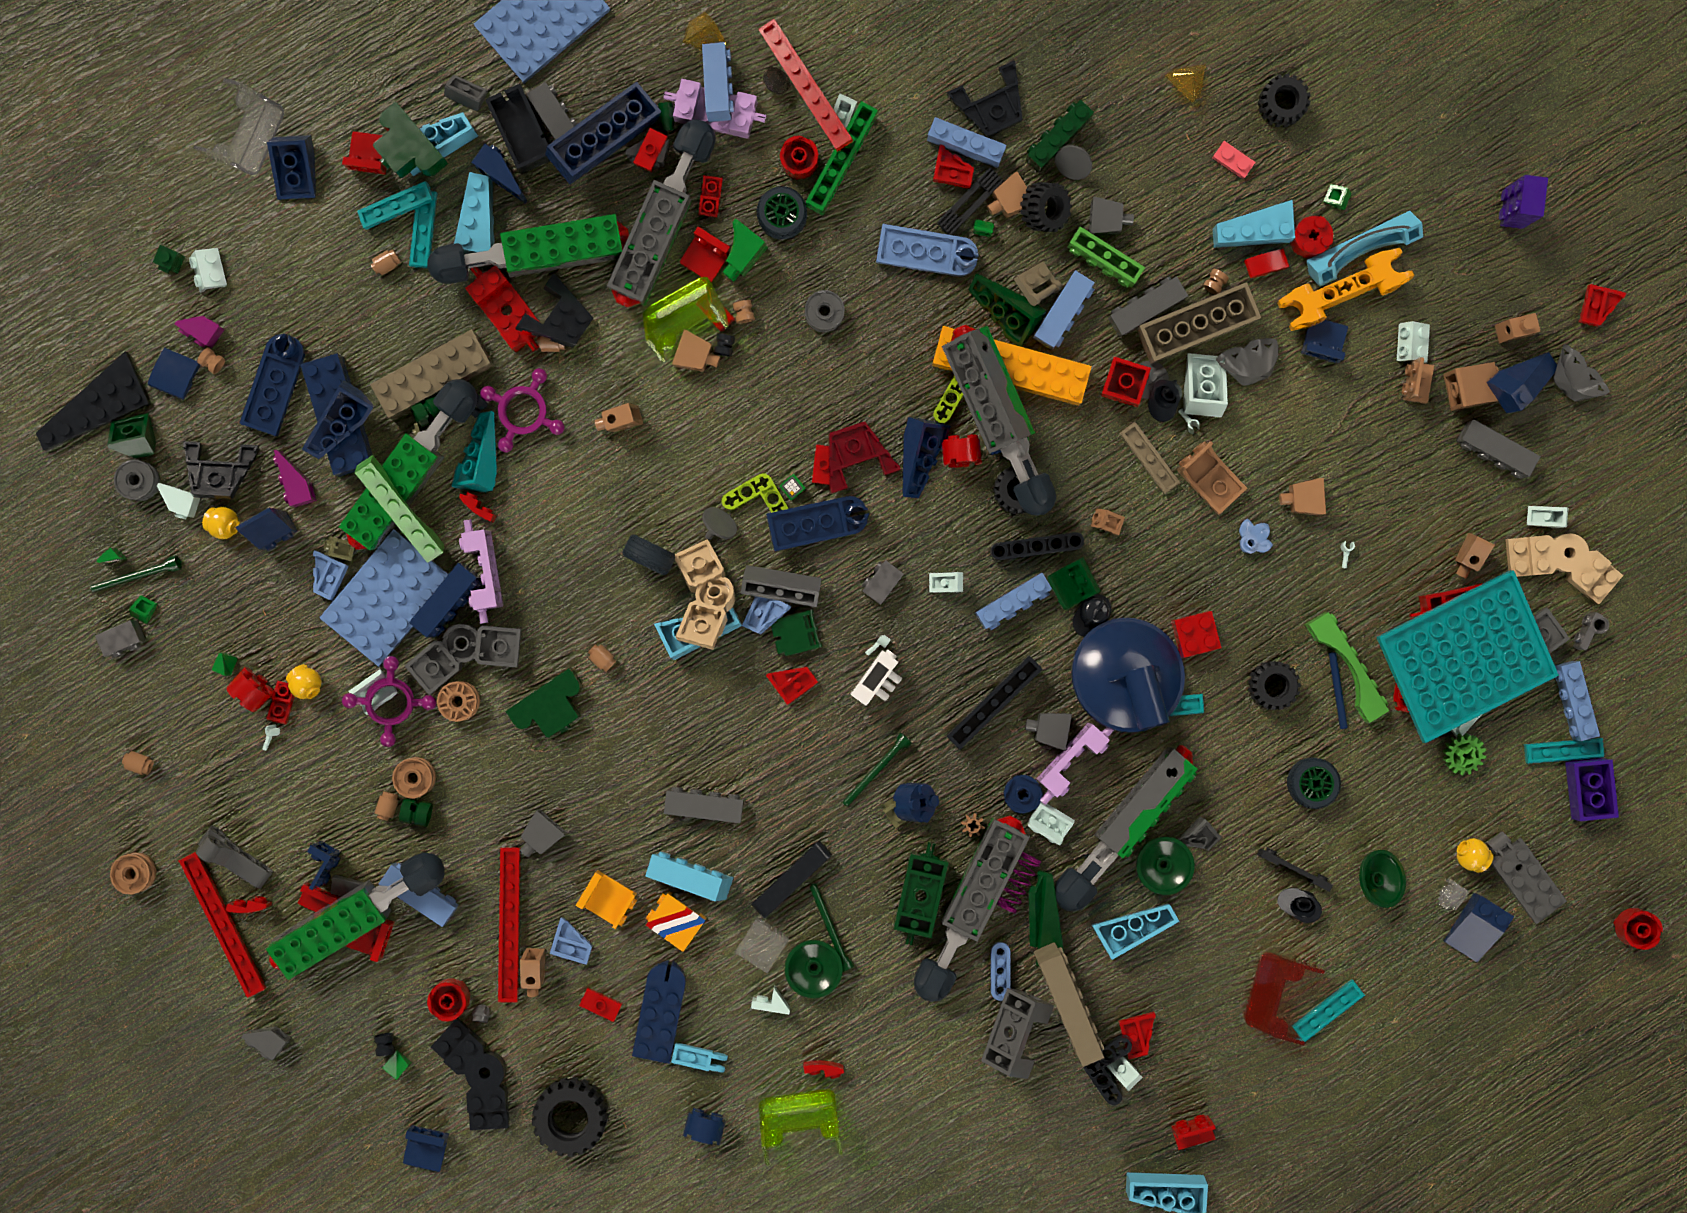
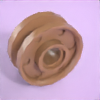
M456 681L442 687L437 697V706L443 717L450 721L459 722L474 716L480 707L481 700L475 686L469 682ZM457 696H460L463 700L461 706H457L455 703Z
M413 757L403 760L393 771L392 781L394 788L400 795L406 798L414 799L424 796L435 785V768L424 758ZM412 773L417 774V782L411 780Z
M134 852L123 855L115 860L111 867V882L116 890L123 894L131 895L145 891L152 886L156 879L155 863L144 853ZM132 869L136 872L135 878L131 875Z

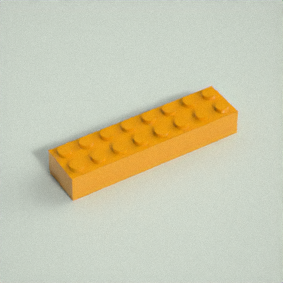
M942 327L932 366L952 371L942 346L951 342L954 328ZM994 340L1015 389L1077 406L1082 403L1092 366Z

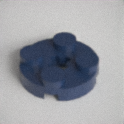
M1016 775L1004 787V801L1011 810L1017 813L1031 812L1041 803V787L1037 780L1031 776ZM1026 789L1027 798L1023 797V799H1020L1018 791Z

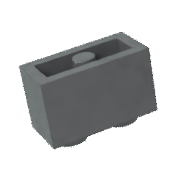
M886 560L884 563L879 562L873 570L876 573L872 579L868 577L862 584L864 587L863 592L880 605L904 575Z
M137 620L127 621L95 635L103 656L112 657V659L124 655L123 651L136 650L141 647L140 644L146 642Z

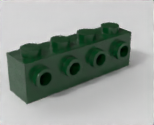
M1081 99L1077 103L1073 102L1066 109L1068 113L1064 117L1059 116L1055 120L1052 130L1049 131L1047 129L1040 136L1041 141L1037 145L1035 143L1032 144L1027 150L1026 161L1038 173L1092 119L1094 111Z

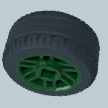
M779 186L768 190L762 195L757 205L759 225L767 235L775 239L782 240L796 236L802 231L807 221L805 200L796 190L789 187Z
M635 534L629 537L622 552L623 556L661 575L669 573L675 560L674 553Z
M1309 757L1298 761L1291 768L1287 777V787L1291 797L1298 804L1311 809H1320L1327 807L1335 801L1341 788V779L1337 769L1331 763L1320 758Z

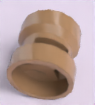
M1213 269L1210 273V278L1202 286L1210 293L1216 295L1222 291V286L1227 283L1229 277L1222 271Z
M751 300L733 303L734 311L737 314L735 317L737 324L755 320L754 313L751 311Z
M206 348L199 355L197 363L203 367H208L211 373L216 374L224 366L225 359L220 355L216 356L212 349Z

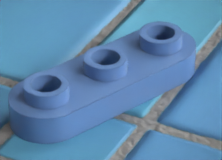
M996 942L991 947V994L996 1000L1003 1001L1007 988H1010V948L1004 942ZM1002 948L1004 952L997 954V949ZM999 967L1004 969L1001 974L997 973ZM1003 987L1004 990L1003 992L998 993L997 988Z

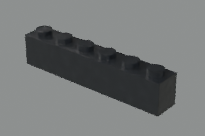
M1027 655L946 734L947 738L961 750L1043 670L1042 667L1030 655Z

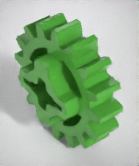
M1459 733L1457 739L1451 737V744H1445L1448 749L1443 750V753L1446 754L1443 760L1447 762L1445 765L1454 773L1458 772L1460 775H1463L1464 772H1467L1470 775L1472 769L1478 771V764L1483 765L1481 759L1486 758L1483 754L1486 748L1482 746L1484 743L1475 735L1471 736L1465 733L1463 737Z

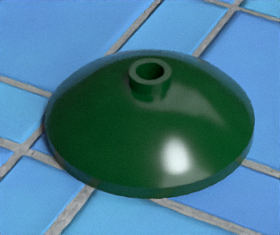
M1158 837L1150 840L1142 847L1136 861V870L1140 881L1150 891L1161 895H1171L1183 890L1191 881L1195 869L1194 858L1189 848L1180 840L1172 837ZM1161 861H1166L1165 867H1160Z
M1374 850L1365 856L1359 870V881L1363 894L1370 903L1379 908H1390L1397 905L1401 901L1406 889V876L1401 862L1393 853L1387 850Z
M807 940L799 943L790 951L785 962V976L789 986L803 997L821 998L830 994L838 986L842 977L843 967L838 952L824 941ZM813 963L818 966L815 970L810 968V965Z

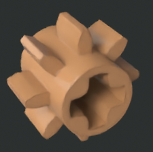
M976 813L973 814V817H969L966 814L967 820L961 821V824L965 825L962 831H969V837H972L973 833L980 836L978 831L985 829L984 826L980 825L983 818L977 820ZM975 820L978 826L971 830L968 823H972Z

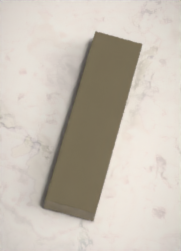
M1133 422L1119 433L1163 494H1166L1180 484V481L1136 422Z

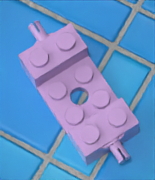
M681 79L680 88L676 94L666 91L664 93V100L675 102L673 118L678 123L686 124L694 119L702 120L708 123L716 132L746 139L750 137L754 120L765 123L766 114L755 112L758 103L757 96L742 92H738L737 95H730V100H733L734 112H731V120L708 122L705 107V89L701 87V83Z
M464 520L465 532L461 533L462 538H459L461 550L464 549V553H480L478 555V563L483 568L481 581L482 585L486 586L485 589L471 591L469 604L470 607L479 612L480 624L487 623L486 611L503 607L491 531L487 530L473 531L472 520Z
M1087 723L1066 746V751L1062 750L1037 777V780L1048 789L1040 801L1046 805L1053 797L1064 796L1070 789L1068 787L1070 782L1059 772L1061 770L1064 772L1071 765L1070 760L1074 756L1078 757L1084 751V745L1095 754L1100 752L1102 754L1109 747L1107 743L1110 740L1108 738L1114 730L1106 727L1102 732L1093 724Z

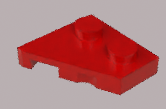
M940 144L933 182L970 189L974 167L963 162L959 156L953 155L945 149L944 145Z
M1593 284L1588 285L1579 323L1596 327L1600 326L1616 308L1615 306L1620 300L1626 296V293Z
M808 667L766 674V677L787 705L818 683Z
M1154 1011L1118 1021L1121 1034L1129 1036L1133 1041L1132 1049L1127 1054L1129 1060L1148 1055L1149 1041L1156 1017Z

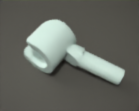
M1183 409L1178 411L1188 423L1189 433L1194 434L1192 428L1194 426L1200 430L1198 420L1191 419L1187 414H1184Z
M1346 541L1341 544V550L1344 552L1342 568H1347L1349 553L1355 547L1354 542H1351L1350 549L1346 548Z
M881 635L877 642L865 653L869 656L879 645L885 648L890 642V638Z
M276 724L268 725L265 728L267 736L262 748L265 751L268 749L272 736L280 734V729L276 728Z

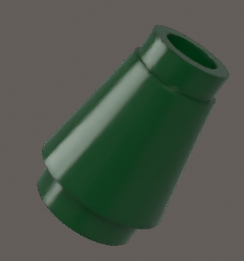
M673 102L658 103V108L661 110L659 120L662 131H673V113L675 109Z

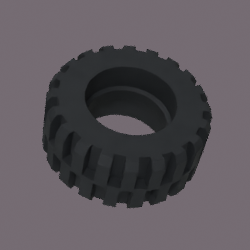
M572 1077L571 1080L562 1078L559 1082L555 1081L546 1088L537 1100L532 1112L534 1115L532 1126H535L533 1132L535 1136L540 1137L538 1142L542 1146L544 1144L548 1146L547 1150L552 1153L555 1150L558 1156H563L565 1153L568 1154V1157H574L576 1153L582 1155L587 1149L591 1150L602 1137L608 1121V1105L604 1103L605 1097L603 1093L599 1094L597 1092L598 1087L595 1085L590 1086L588 1084L589 1081L585 1079L578 1081L577 1077ZM570 1100L584 1107L588 1115V1123L582 1131L569 1133L561 1130L556 1125L553 1119V1110L559 1102Z

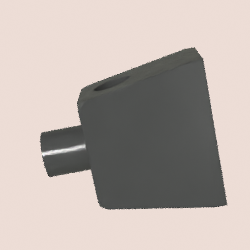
M1093 197L1090 207L1089 232L1096 237L1118 235L1122 231V225L1133 226L1134 214L1123 213L1124 204Z
M1039 713L1037 721L1026 720L1025 730L1035 732L1034 740L1066 751L1072 714Z
M539 809L534 813L521 835V838L526 843L520 851L526 857H529L535 850L542 854L565 836L567 832Z

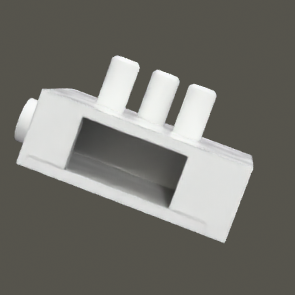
M888 649L886 652L882 650L850 694L866 706L875 694L886 701L889 698V694L880 687L883 686L890 692H893L896 688L886 678H890L897 684L902 680V677L892 671L898 663L895 660L897 656Z

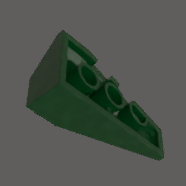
M979 274L975 275L968 289L979 304L989 311L994 323L997 322L1000 325L1005 337L1020 347L1027 342L1039 327L1047 312L1038 304L1032 306L1026 297Z

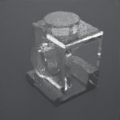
M1447 878L1446 882L1448 885L1440 890L1438 904L1446 910L1451 908L1456 911L1469 891Z

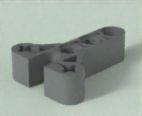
M211 825L198 842L199 847L196 851L198 857L205 862H212L227 868L257 888H261L273 873L267 865L237 847L216 826Z

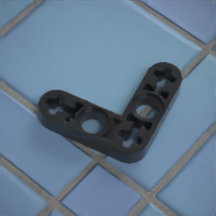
M1119 1035L1103 1045L1105 1050H1110L1113 1053L1112 1058L1104 1057L1096 1061L1095 1068L1092 1065L1083 1067L1103 1098L1110 1105H1118L1122 1100L1123 1092L1106 1066L1131 1051L1133 1041L1127 1035ZM1120 1041H1122L1123 1043L1127 1042V1048L1122 1046L1118 1048L1117 1053L1116 1048L1120 1046ZM1104 1075L1108 1078V1082L1101 1084L1098 1082L1097 1077ZM1110 1090L1113 1094L1117 1093V1099H1115V1097H1110Z

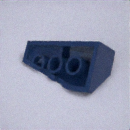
M343 380L302 450L320 459L356 428L360 427L366 421L374 405L361 390Z
M908 417L904 433L903 452L904 497L919 498L929 479L928 473L932 465L935 466L938 461L936 457L940 449L942 450V442L948 439L951 426L922 418Z

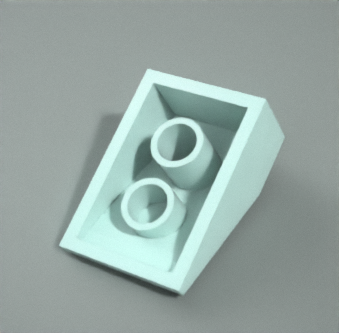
M1187 354L1183 396L1184 414L1222 417L1228 405L1226 370L1216 361L1218 356Z

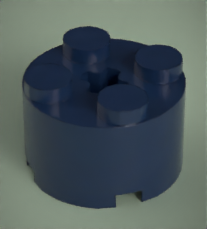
M909 782L901 784L896 789L893 801H896L894 812L899 819L905 821L929 822L939 804V798L935 795L933 788L924 783Z
M693 1108L692 1111L688 1112L683 1136L687 1137V1134L692 1135L691 1140L711 1145L713 1141H716V1145H720L726 1121L723 1120L722 1114L712 1112L711 1115L704 1114V1110Z

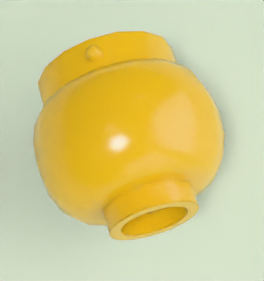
M212 507L206 511L202 525L204 530L208 531L211 536L218 539H228L238 532L236 526L240 525L237 514L232 509Z
M302 664L295 667L286 676L290 692L299 699H312L319 694L322 684L321 677L316 670L308 668L307 665Z
M1471 838L1464 840L1457 847V860L1463 868L1469 871L1482 873L1489 868L1493 861L1491 850L1479 839Z

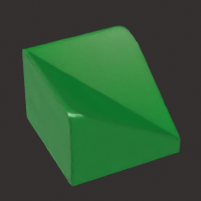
M218 653L212 671L224 676H231L238 658L228 653Z
M397 1050L382 1069L397 1080L412 1062Z

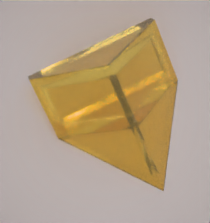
M703 12L689 22L683 39V43L702 50V44L725 42L716 23L706 12Z
M1206 64L1173 69L1165 77L1193 103L1201 96Z

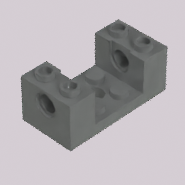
M1007 988L981 1061L1009 1077L1028 1079L1034 1060L1027 1056H1022L1033 1022L1048 1024L1054 1005L1026 991ZM1012 1027L1013 1034L1009 1037L1008 1031Z

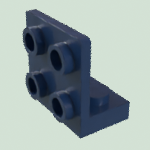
M1324 320L1307 328L1301 354L1337 364L1340 363L1345 357V352H1342L1348 326Z
M323 841L310 845L307 851L312 854L311 857L314 860L324 861L309 887L311 890L327 884L331 877L329 874L331 869L336 868L341 859L339 858L341 851Z
M411 1125L405 1136V1139H408L403 1164L440 1172L449 1133Z

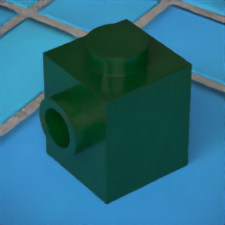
M160 245L153 263L159 265L157 269L169 274L172 271L178 274L185 256Z

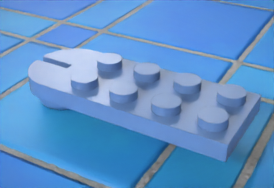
M882 224L876 263L958 277L970 274L977 264L978 259L965 260L960 258V256L978 258L977 247L968 238Z

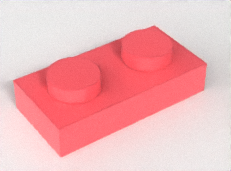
M1223 141L1212 159L1242 179L1247 176L1255 164V161L1226 141Z

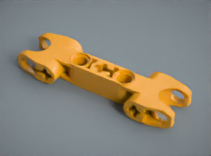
M1401 248L1381 251L1370 256L1364 261L1368 269L1319 290L1313 291L1308 283L1295 288L1292 292L1281 298L1277 303L1279 308L1294 306L1301 313L1299 318L1290 323V330L1309 328L1319 324L1327 318L1324 310L1374 288H1378L1381 295H1386L1413 279V271L1399 273L1391 267V262L1403 253ZM1364 279L1366 280L1367 284H1361L1359 280ZM1329 294L1332 297V299L1328 300L1324 297V295Z

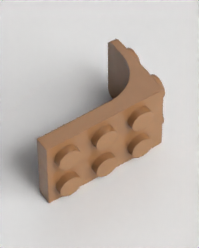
M1204 441L1192 450L1194 452L1192 456H1186L1178 463L1180 467L1177 471L1219 515L1247 487L1216 455L1212 449L1213 442L1209 441L1206 443Z

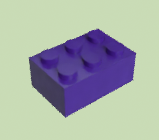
M1524 175L1502 191L1501 201H1503V207L1499 212L1500 226L1523 229L1544 216L1548 184L1547 177Z
M1598 758L1565 762L1571 819L1588 821L1619 817L1613 759Z

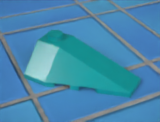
M488 411L480 413L471 432V443L468 447L465 446L463 450L466 453L462 463L457 464L452 482V487L476 492L493 491L497 474L494 412Z

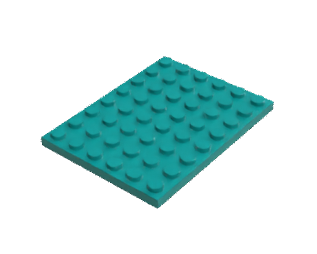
M1510 570L1376 637L1423 743H1427L1559 676L1514 570Z

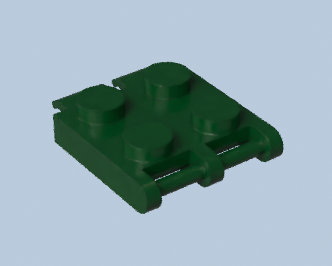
M814 610L779 618L777 623L771 625L773 636L781 637V640L775 641L778 654L785 653V656L823 647L822 643L819 642L818 626H815L813 618ZM807 615H809L812 628H810ZM811 632H813V634H814V638H815L816 645H814V641H813V637H812V633H811Z

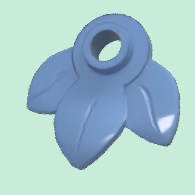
M1249 519L1242 522L1239 528V533L1242 537L1240 540L1241 550L1247 554H1252L1256 551L1260 553L1269 551L1273 546L1267 539L1270 533L1269 525L1260 523L1254 526Z

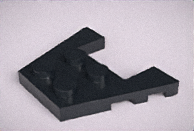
M1015 61L1005 64L998 69L1006 87L971 103L963 85L947 92L948 98L987 138L1023 120Z
M552 274L543 289L559 299L555 308L543 324L525 313L515 329L521 332L523 330L528 331L533 336L539 337L540 335L549 338L552 342L574 348L593 320V317L555 274Z
M183 441L191 494L195 498L233 499L260 450L258 445L241 444L237 462L200 460L203 447L201 442Z

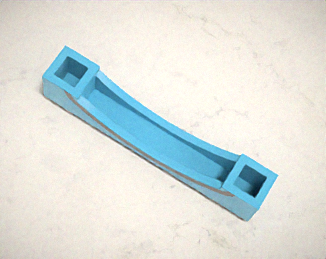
M1411 211L1399 215L1308 259V273L1321 287L1336 280L1338 272L1344 266L1369 251L1394 244L1404 243L1408 245L1422 238V222Z

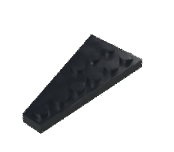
M125 351L36 432L44 451H48L151 405L128 352Z

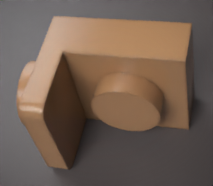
M1096 509L1092 517L1091 527L1119 535L1125 517L1109 510Z

